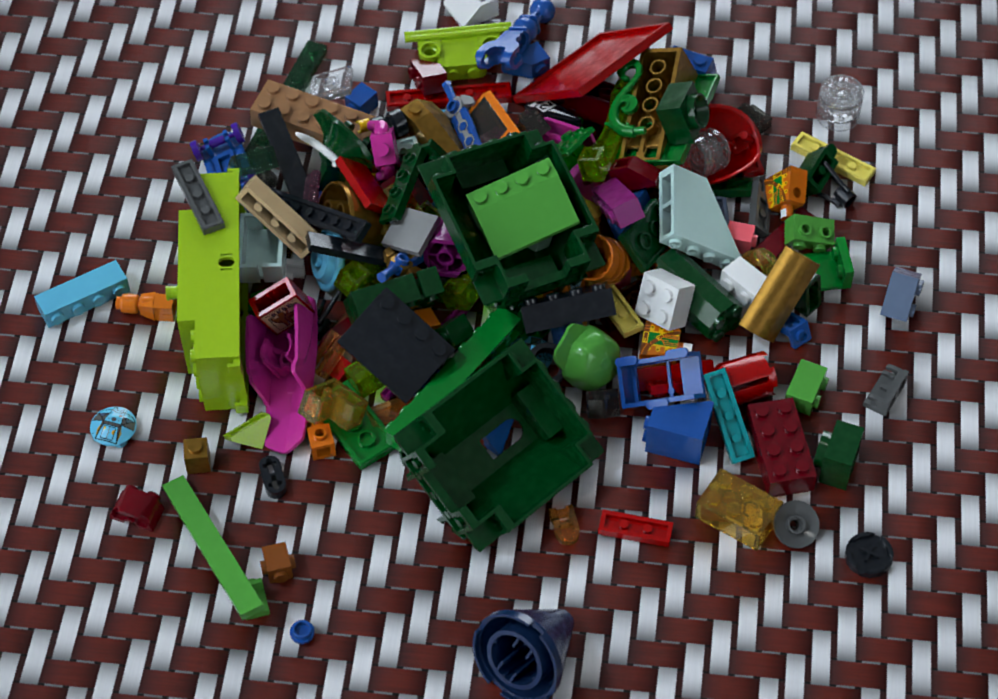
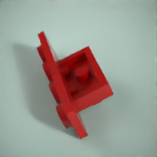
M701 360L703 375L713 372V360ZM680 363L670 364L673 388L678 395H684ZM666 365L637 368L640 392L648 391L656 398L668 396L669 384Z

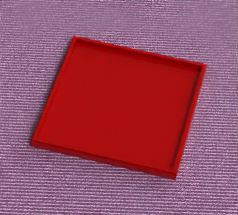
M667 22L601 32L516 93L512 99L515 104L582 97L673 30V28Z

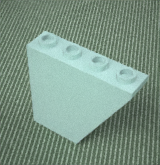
M675 164L659 172V242L672 249L682 251L687 255L697 257L704 262L719 266L721 269H724L741 256L708 179Z

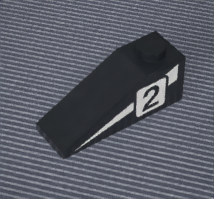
M554 100L529 102L524 105L526 111L525 119L529 117L530 121L527 123H531L532 126H534V119L536 117H549L580 128L582 127L580 118Z

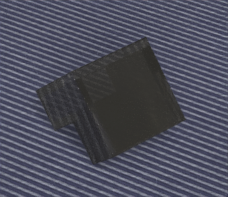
M744 102L737 108L751 118L760 135L771 127L772 117L754 104L748 105Z

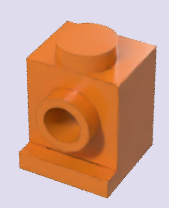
M317 421L306 428L313 461L336 456L335 443L329 423L324 424L322 421Z

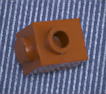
M286 542L262 547L264 561H260L263 576L268 575L269 583H282L293 578L292 569L296 568L294 555H288Z

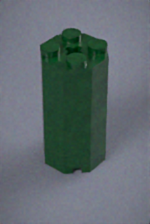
M671 248L656 260L655 263L658 265L656 269L662 268L696 285L687 320L706 338L718 342L725 333L735 330L739 326L741 321L739 317L742 313L743 304L686 253Z

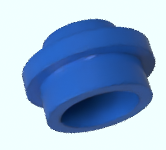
M298 620L290 628V637L297 644H306L315 635L313 625L306 620Z

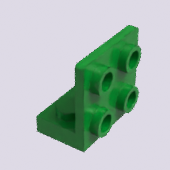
M581 127L574 132L569 130L561 136V141L556 144L569 171L588 153L583 142L595 131L593 127L585 129Z
M836 237L835 246L831 248V251L803 254L820 265L816 273L821 276V291L851 288L854 269L845 237Z

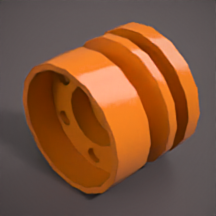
M598 234L595 243L606 265L600 269L586 272L588 277L584 280L595 283L607 281L609 285L619 283L630 269L631 258L619 240Z

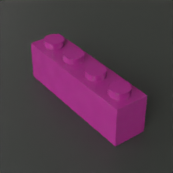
M616 177L591 188L594 196L591 197L592 201L598 206L601 213H604L606 218L610 219L612 224L616 223L621 229L645 217L637 196Z

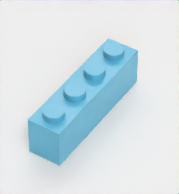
M114 260L34 296L41 316L48 328L72 317L79 316L92 308L101 306L117 296H122V294L130 292L126 275L118 262Z

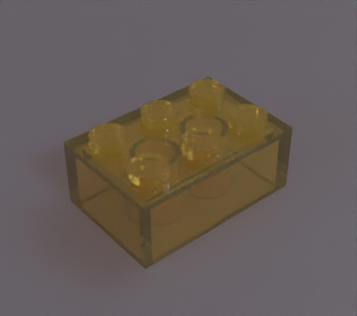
M720 468L697 501L695 517L757 551L772 530L773 519L783 505V501Z

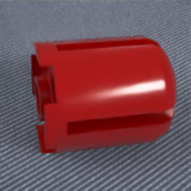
M764 351L718 363L713 371L722 368L726 369L738 406L776 395L773 393L774 387L778 386L774 366L769 367L764 357L768 354Z

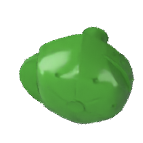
M572 323L566 328L555 348L553 358L556 365L561 369L563 378L579 390L595 391L609 383L618 374L615 360L620 358V348L613 338L599 328L592 325L583 326Z

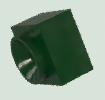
M693 81L670 83L656 109L670 145L694 143L700 130L706 128L708 124V102L703 94L697 92Z
M837 420L833 433L826 430L823 431L813 462L814 467L821 468L820 483L846 491L859 454L865 428Z

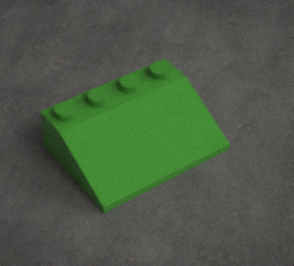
M549 157L466 194L469 207L493 255H497L499 260L580 224L560 177Z

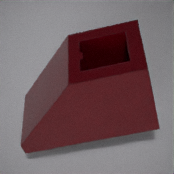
M410 59L408 75L410 80L415 82L416 89H419L424 96L445 92L442 83L447 81V72L440 63Z
M636 156L615 159L608 170L611 179L616 177L631 192L637 189H652L656 187L659 182V172L662 171Z

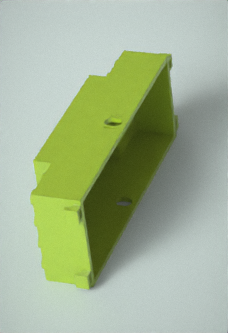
M229 168L227 172L200 174L225 223V228L203 235L192 210H179L177 286H166L167 300L177 299V324L188 374L196 376L199 401L204 402L205 411L236 409V413H249V376L246 372L245 357L246 316H249L248 283H240L239 227L240 213L247 212L245 207L235 199L242 190L240 169Z

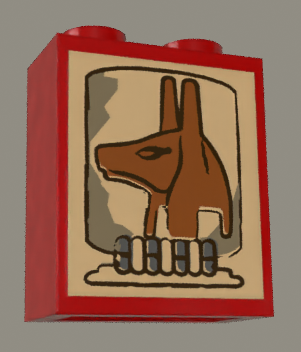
M288 277L283 278L248 300L256 318L275 335H279L294 326V304L299 303L315 313L307 295Z

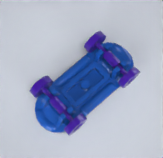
M238 122L231 124L233 132H228L225 129L222 131L223 133L217 134L209 140L207 138L203 139L204 146L200 147L197 140L190 142L195 158L198 162L204 161L207 173L227 172L229 168H239L241 188L254 175L257 176L254 169L250 167L243 146V142L246 140Z

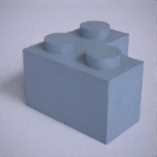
M895 267L892 271L880 315L907 322L909 317L913 318L917 306L913 304L915 296L921 294L924 280H920L922 274Z

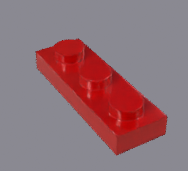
M603 509L598 534L669 547L674 522Z

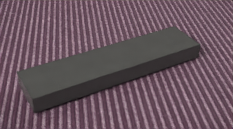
M193 159L171 166L172 172L203 235L225 228V223Z

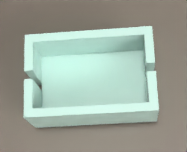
M240 213V283H260L261 279H264L265 282H278L285 278L287 246L268 228L264 229L263 224L251 213Z

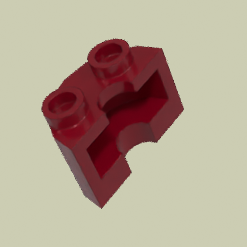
M126 485L110 513V519L122 523L129 521L138 528L153 532L165 508L160 502L161 497L157 493L152 491L146 493L133 485Z

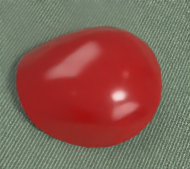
M710 103L708 124L706 128L700 130L695 142L691 144L686 161L679 166L707 178L710 185L723 183L741 174L761 157L763 148L760 133L755 123L743 111L724 104Z

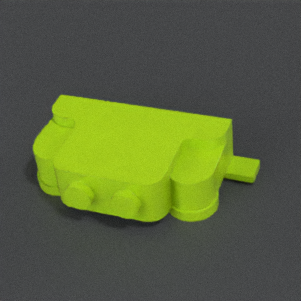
M511 21L405 31V43L417 42L419 60L440 63L447 72V81L481 78L487 74V69H478L475 58L477 50L483 44L496 40L500 34L509 30Z

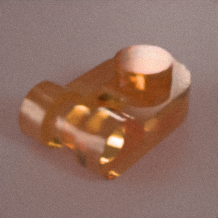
M566 505L565 508L558 510L556 508L548 509L557 541L563 545L575 544L579 539L580 531L573 505Z

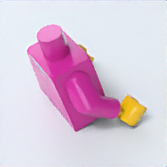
M368 118L358 120L356 123L360 126V130H357L359 134L372 131L370 135L375 167L379 171L372 173V175L380 185L381 182L394 176L396 169L401 167L394 127L389 128L387 122L383 120H369Z

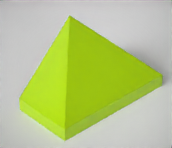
M260 412L223 436L226 440L263 450L271 416L268 413Z

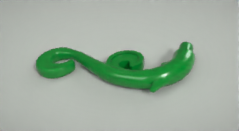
M632 59L617 70L619 78L628 83L616 95L609 110V122L604 123L605 126H608L619 136L625 138H636L638 135H646L647 133L645 126L636 127L635 125H630L629 122L623 124L619 118L620 109L624 114L632 115L639 108L636 96L629 94L643 72V66L637 59ZM629 69H636L634 77L630 80V77L626 76V72Z

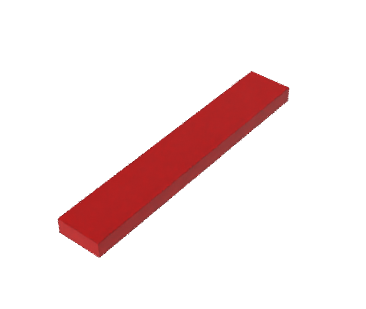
M510 82L452 86L456 96H472L475 103L482 94L489 90L499 103L512 102ZM419 89L386 91L387 112L397 108L401 109L415 99L431 101L438 108L446 107L449 102L445 92L424 96ZM485 98L478 105L487 104Z

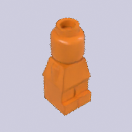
M156 292L144 293L141 296L124 293L122 296L116 297L115 308L122 313L137 314L140 311V315L154 321L174 322L177 300H167L166 294Z

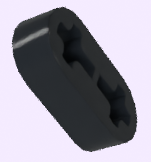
M266 456L259 463L265 491L270 498L279 499L287 492L281 463L275 456ZM268 465H272L274 473L270 474L267 468ZM273 481L277 482L279 489L274 490Z

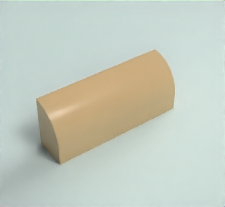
M254 175L235 199L298 257L303 259L309 253L305 238L307 232H319L261 179Z

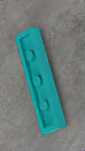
M722 368L704 374V385L710 401L714 402L713 411L731 464L755 457L726 369Z

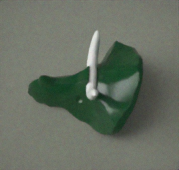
M325 109L317 110L313 114L322 129L323 144L306 134L295 133L300 140L319 151L321 167L317 178L310 187L316 198L318 193L323 191L328 183L346 180L335 162L339 156L364 164L368 168L375 165L374 158L369 152L372 148L370 137H366L361 141L352 132L355 125L351 121L343 123Z

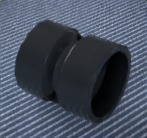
M398 108L387 112L386 117L379 115L370 119L383 120L387 122L389 128L394 127L396 139L409 134L406 117Z

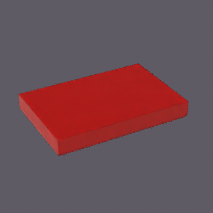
M339 156L335 162L364 208L382 214V209L388 198L368 167Z

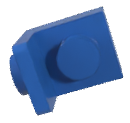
M791 312L780 332L789 337L791 347L796 349L810 341L812 337L808 321Z

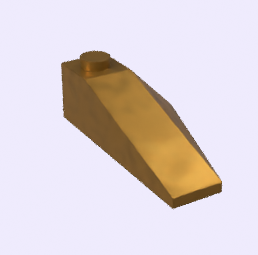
M415 99L400 109L406 117L409 135H415L418 143L423 145L428 143L429 139H433L447 153L454 150L458 152L464 149L447 115L433 102Z

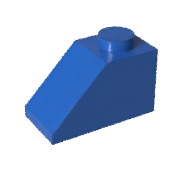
M538 41L528 45L527 49L521 54L523 63L518 69L506 70V64L502 63L503 73L530 79L541 76L550 69V57Z

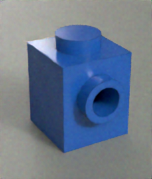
M361 82L353 90L348 91L345 96V106L370 114L378 107L377 92Z

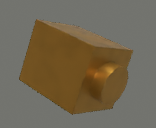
M207 437L183 439L184 462L187 474L211 472L210 450Z

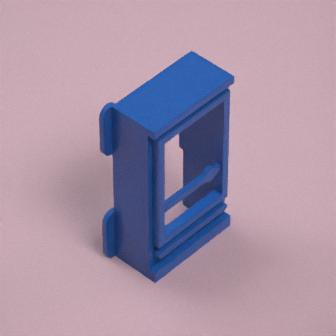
M687 348L667 350L664 356L638 359L637 356L633 355L620 357L615 360L622 409L646 406L647 409L652 410L653 407L668 406L672 402L706 398L700 351L689 352ZM679 360L684 395L674 396L675 389L673 388L670 362ZM666 362L669 384L668 393L670 397L641 401L637 367Z

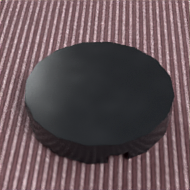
M863 532L849 540L844 556L846 564L851 571L862 577L875 578L887 573L890 569L894 552L891 544L883 536L879 537L872 532Z

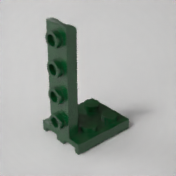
M429 139L428 143L423 145L421 143L413 144V147L407 150L401 148L399 156L403 162L396 174L393 187L389 191L387 202L382 209L379 219L382 225L402 219L419 175L421 176L417 165L437 160L439 157L447 154L433 139Z

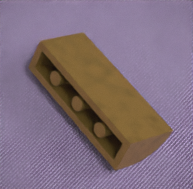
M785 246L739 325L773 343L820 265L805 255Z

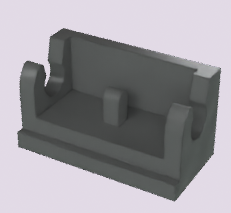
M887 364L885 367L887 370H883L870 394L863 402L864 407L885 417L905 386L909 373L908 370L900 369L891 364Z

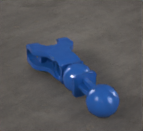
M535 0L531 4L530 15H520L513 26L509 27V30L504 31L496 40L483 44L475 54L478 69H490L492 66L501 63L506 64V70L518 69L523 63L521 54L527 49L531 41L535 39L536 35L541 32L539 23H548L553 19L555 15L553 3L550 0Z

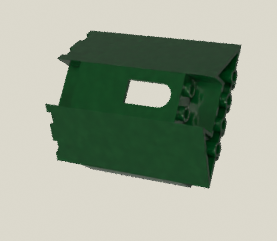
M538 129L529 132H513L501 139L493 138L481 145L474 144L458 152L454 150L439 157L437 160L417 165L483 305L489 306L494 304L496 308L501 309L509 306L511 311H516L520 301L550 291L562 293L565 286L571 284L574 286L588 277L586 272L600 269L606 265L595 243L600 230L555 141L545 142ZM549 157L560 177L580 224L554 235L550 246L535 252L527 247L499 260L497 255H493L469 207L466 194Z
M522 338L393 435L395 442L402 449L399 452L402 464L409 469V473L406 475L407 480L410 481L415 478L441 512L442 516L437 520L442 524L444 522L449 523L453 533L463 540L468 538L473 547L479 552L501 535L512 531L593 465L592 462L605 452L590 431L588 422L579 416L574 403L565 397L560 384L551 378L546 365L535 357ZM508 419L516 420L522 427L520 439L493 459L480 440Z

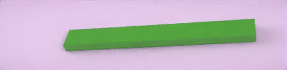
M184 475L163 484L162 487L241 619L244 620L264 610L262 601Z

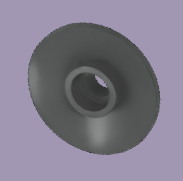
M798 500L789 501L782 504L774 515V532L779 541L784 545L795 549L804 548L816 539L819 532V518L809 504ZM791 521L796 523L795 530L790 527Z

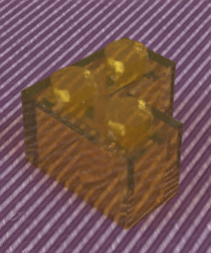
M332 378L306 389L297 413L314 425L330 419L338 427L348 431L361 425L369 402L337 379Z

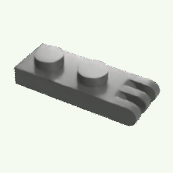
M755 180L752 184L748 224L756 225L755 234L763 239L769 236L771 210L768 208L765 185L759 180Z

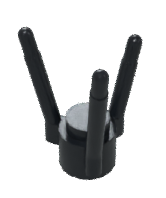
M824 161V166L840 187L834 192L835 199L823 192L816 195L833 203L837 208L840 205L844 208L849 207L855 201L857 195L844 184L833 168Z
M340 290L336 292L322 316L321 313L326 304L325 299L322 300L317 310L318 339H322L331 329L330 325L332 323L327 316L341 295Z

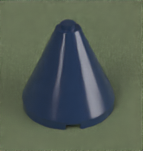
M564 609L499 610L481 621V625L474 632L472 646L477 667L486 682L489 684L493 681L502 690L499 695L505 699H548L557 691L564 671L574 628V619L571 614Z

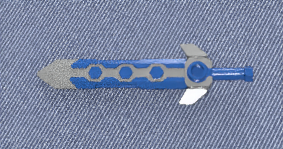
M443 82L442 87L449 100L444 113L447 115L451 125L453 124L464 149L474 144L481 145L482 142L468 110V107L475 105L474 98L467 95L456 96L451 82Z

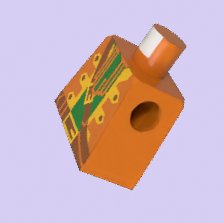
M790 165L764 180L768 208L771 211L780 213L781 221L785 222L787 218L794 214V210L805 204L807 170Z
M646 320L639 359L664 356L667 350L687 348L689 352H692L693 344L680 342L681 330L679 328L668 331ZM665 362V363H659V364L646 365V366H639V367H652V366L666 365V362Z

